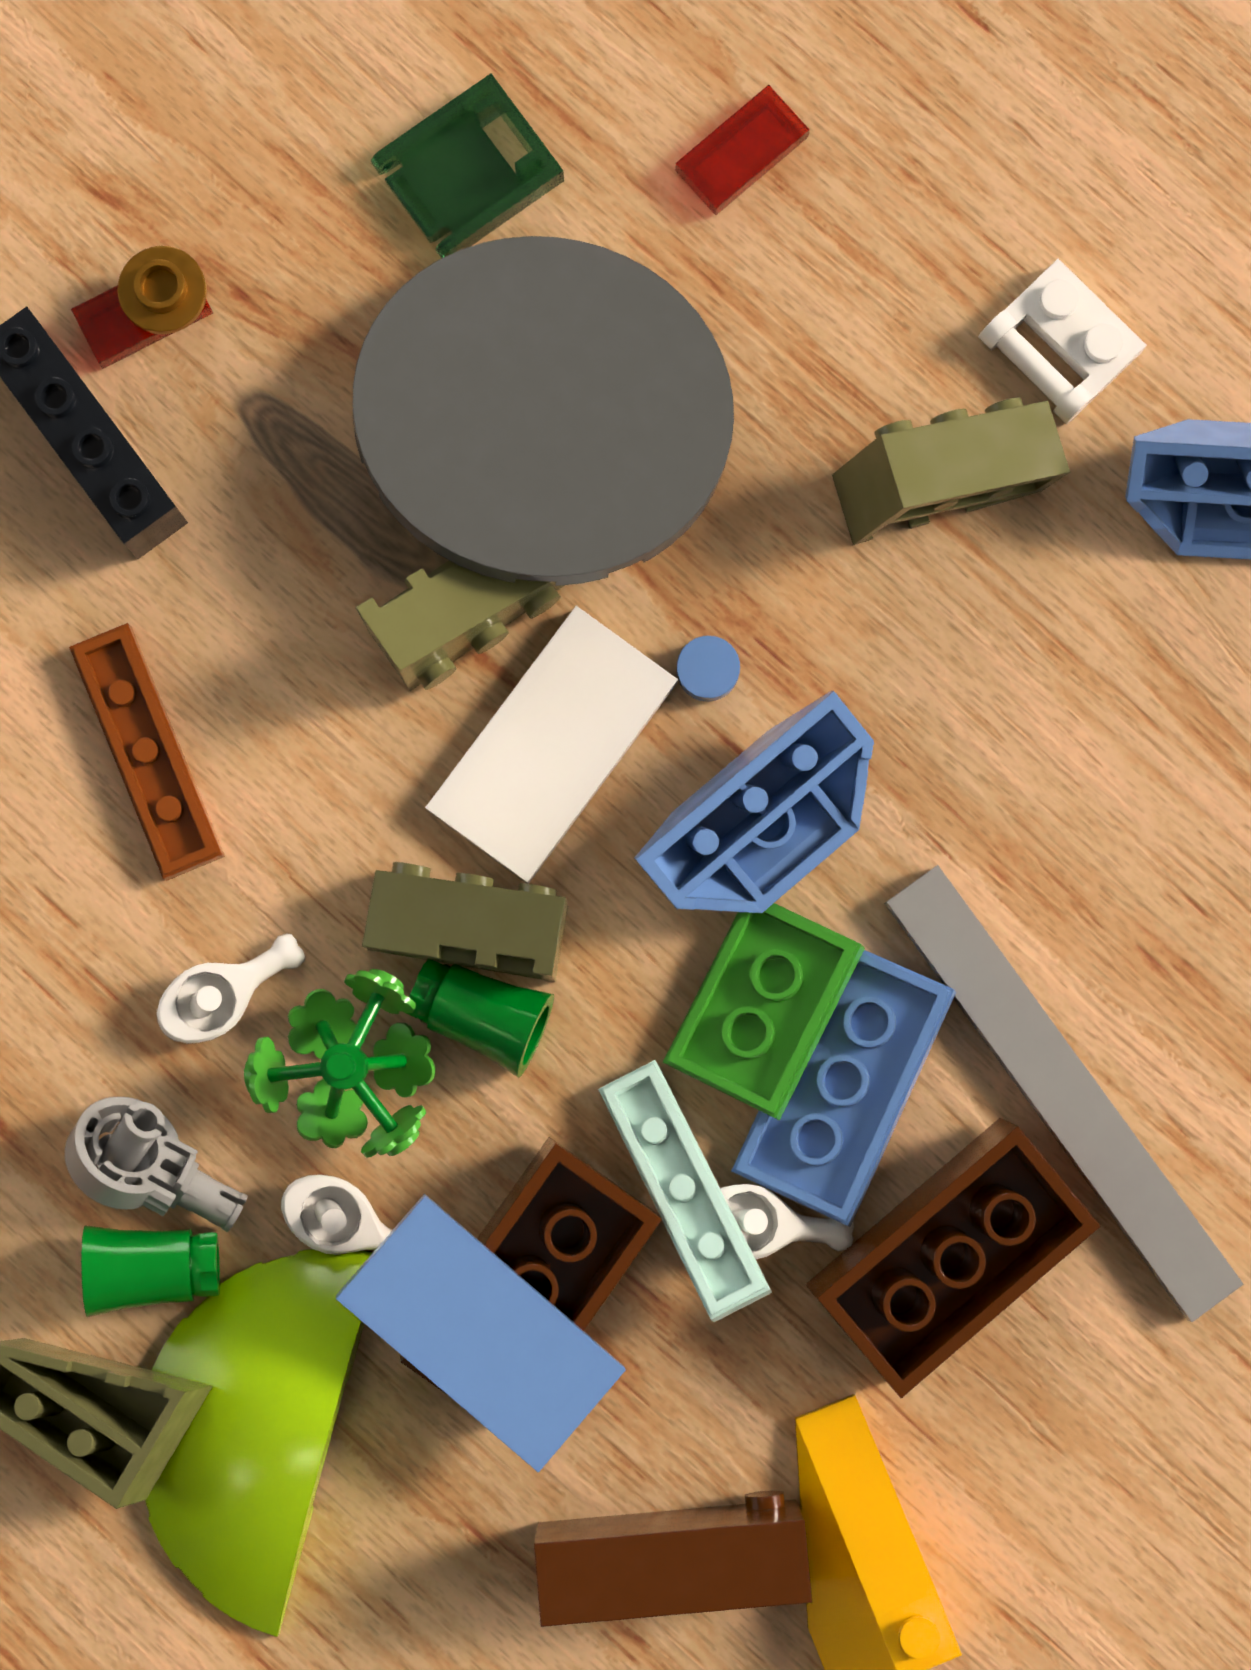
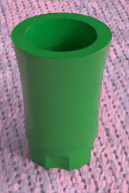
M428 959L418 973L409 998L416 1003L413 1013L406 1014L426 1023L427 1029L455 1040L480 1053L520 1078L527 1069L540 1043L551 1014L554 994L518 987L481 975L457 964L450 967L447 964L442 965Z
M85 1225L82 1235L81 1274L86 1317L126 1308L161 1303L193 1302L194 1295L205 1297L220 1295L218 1233L208 1232L192 1235L191 1229L143 1231L118 1230Z

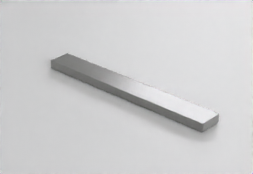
M938 865L885 902L886 907L942 984L955 989V1002L1187 1321H1195L1244 1285Z

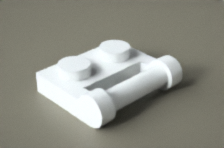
M1059 259L1047 268L1005 310L1000 312L978 336L991 351L997 347L1057 406L1053 412L1066 425L1136 359L1147 346ZM1024 321L1084 381L1074 388L1015 329Z

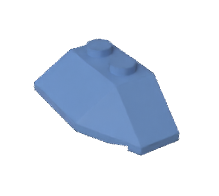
M1187 419L1134 436L1125 494L1126 501L1177 555L1251 560V423Z
M830 691L768 730L668 816L634 859L676 909L763 913L859 831L867 786L869 759L872 756L874 740L834 691Z

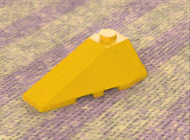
M852 1394L796 1417L795 1433L801 1512L805 1519L812 1603H806L807 1627L824 1670H927L961 1656L962 1653L856 1395Z

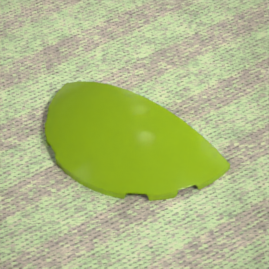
M314 1249L298 1251L295 1255L282 1257L267 1263L259 1262L233 1275L220 1284V1295L208 1296L187 1318L181 1320L164 1344L152 1368V1371L213 1387L145 1500L149 1512V1522L160 1545L174 1567L181 1570L209 1603L229 1617L255 1630L278 1637L313 1513V1502L364 1326V1323L336 1299V1295L373 1253L371 1251L363 1250L335 1255L325 1254Z

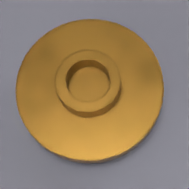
M170 246L150 247L134 255L124 266L117 288L120 305L130 321L140 329L154 334H171L188 327L202 312L207 297L206 280L198 263L186 252Z

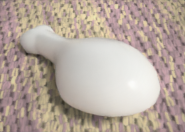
M286 933L278 936L269 950L242 964L205 963L185 970L172 981L159 1001L157 1022L160 1029L173 1041L186 1044L206 1042L224 1035L241 1019L254 990L262 982L282 969L298 968L305 961L303 950L298 946L294 936Z
M319 1174L296 1179L288 1185L281 1199V1211L292 1233L310 1248L325 1254L337 1255L363 1250H376L392 1231L379 1220L370 1202L357 1187L346 1180L334 1176Z
M741 1184L720 1188L755 1259L767 1257L786 1245L797 1241L826 1243L837 1251H844L853 1243L854 1220L851 1227L832 1218L825 1219L795 1213L773 1192L760 1186Z

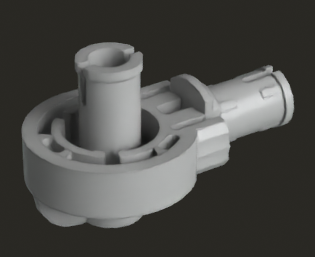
M109 1097L95 1102L82 1113L66 1141L65 1162L74 1183L88 1197L111 1208L136 1209L145 1206L164 1216L170 1207L174 1209L176 1205H179L207 1219L222 1230L229 1232L248 1195L226 1186L198 1170L199 1163L195 1162L198 1151L179 1141L175 1128L162 1114L160 1109L153 1104L138 1099ZM114 1130L113 1134L105 1135L101 1139H99V1135H101L102 1133H110Z

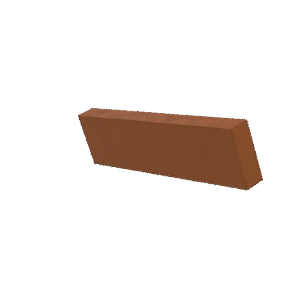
M126 623L70 646V651L162 878L168 881L225 857L132 627Z

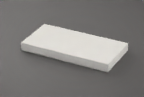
M575 606L427 804L426 810L529 884L678 683V679L578 606Z

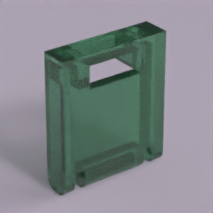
M492 73L379 150L371 159V164L380 175L389 172L399 164L402 166L385 178V182L430 243L437 241L449 232L451 233L435 249L441 259L461 249L471 247L564 182V170ZM499 116L503 118L528 152V154L515 162L516 173L482 129Z

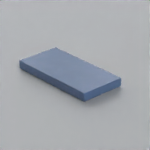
M864 950L780 1121L758 1111L731 1172L851 1227L954 999L955 989Z
M425 1193L336 1295V1299L538 1473L626 1371L625 1367Z

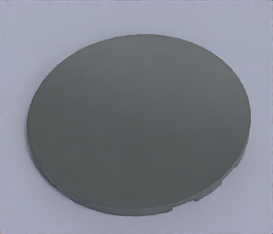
M542 236L504 238L461 249L436 261L404 284L386 303L374 320L363 342L356 364L353 382L355 440L361 462L365 464L371 480L379 491V497L383 504L405 529L435 553L473 572L506 582L515 583L516 579L555 582V586L582 584L608 578L609 573L629 567L639 561L646 562L680 538L702 514L721 479L732 442L734 404L730 376L721 350L699 313L674 287L647 267L627 256L583 241Z

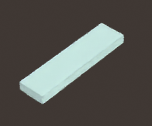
M656 1060L599 1088L598 1090L711 1321L716 1322L771 1294L772 1291Z

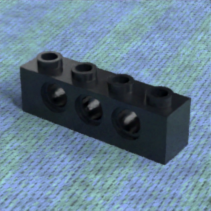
M26 306L0 325L1 379L130 552L139 559L188 524L184 516L30 309Z

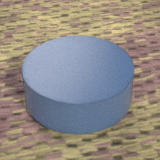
M716 636L695 638L686 644L678 657V681L682 689L697 700H719L728 695L738 681L740 673L738 654L732 645L722 638Z

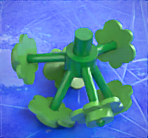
M370 969L368 972L359 970L355 975L348 974L344 980V983L353 989L352 994L360 1001L366 1003L357 1025L351 1019L354 1014L352 1003L344 998L335 1000L333 994L325 989H316L310 992L304 1000V1006H295L288 1013V1021L293 1027L288 1035V1043L291 1049L298 1054L314 1052L315 1056L321 1059V1062L285 1066L284 1055L281 1051L275 1050L271 1038L260 1037L256 1041L255 1052L249 1054L245 1064L244 1081L255 1104H262L266 1113H275L278 1110L279 1102H284L287 1099L289 1091L288 1080L322 1076L323 1079L317 1082L313 1093L305 1092L298 1097L296 1106L301 1113L297 1121L299 1135L309 1141L322 1139L327 1147L338 1148L343 1145L345 1137L350 1139L358 1138L366 1131L368 1124L367 1116L360 1110L364 1103L380 1125L373 1130L370 1135L371 1139L363 1145L361 1153L366 1158L372 1157L377 1153L379 1155L387 1153L389 1156H395L408 1149L418 1138L420 1132L418 1129L421 1126L420 1120L425 1116L426 1110L422 1105L415 1108L412 1105H408L391 1116L364 1080L368 1071L374 1070V1079L380 1088L384 1090L395 1089L396 1093L404 1098L413 1096L416 1093L417 1086L428 1085L435 1077V1064L428 1056L431 1050V1043L427 1036L415 1035L414 1030L407 1023H395L388 1029L386 1039L378 1040L373 1047L374 1056H366L361 1046L379 1009L381 1008L391 1014H399L400 1011L413 1013L416 1003L404 995V985L395 976L378 969Z

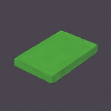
M775 903L763 913L738 912L663 1063L780 1121L865 949L864 946Z

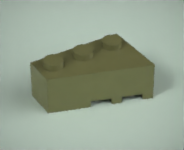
M1011 398L987 407L984 414L968 416L966 409H956L934 417L930 420V425L913 428L911 420H902L885 425L874 432L876 437L874 441L833 473L832 477L852 543L856 545L872 540V535L887 524L907 520L909 528L912 529L929 524L928 515L965 508L966 513L1042 492L1070 473V469L1049 402L1043 401L1023 405L1021 398Z
M447 561L428 575L423 569H420L406 577L404 583L408 589L380 608L373 598L355 608L368 632L407 688L412 691L422 684L425 690H429L451 676L457 669L453 662L474 648L477 654H482L501 642L509 634L505 626L526 612L531 619L552 607L561 598L557 590L565 585L555 586V582L516 579L515 583L506 582L478 574L451 561Z
M393 862L392 872L375 871L362 947L365 949L423 960L431 959L441 963L457 964L529 978L556 981L568 911L566 897L556 896V889L519 883L518 890L493 887L494 879L468 873H456L455 881L430 878L431 868L403 862Z
M26 1338L0 1341V1430L116 1509L147 1499L213 1387Z

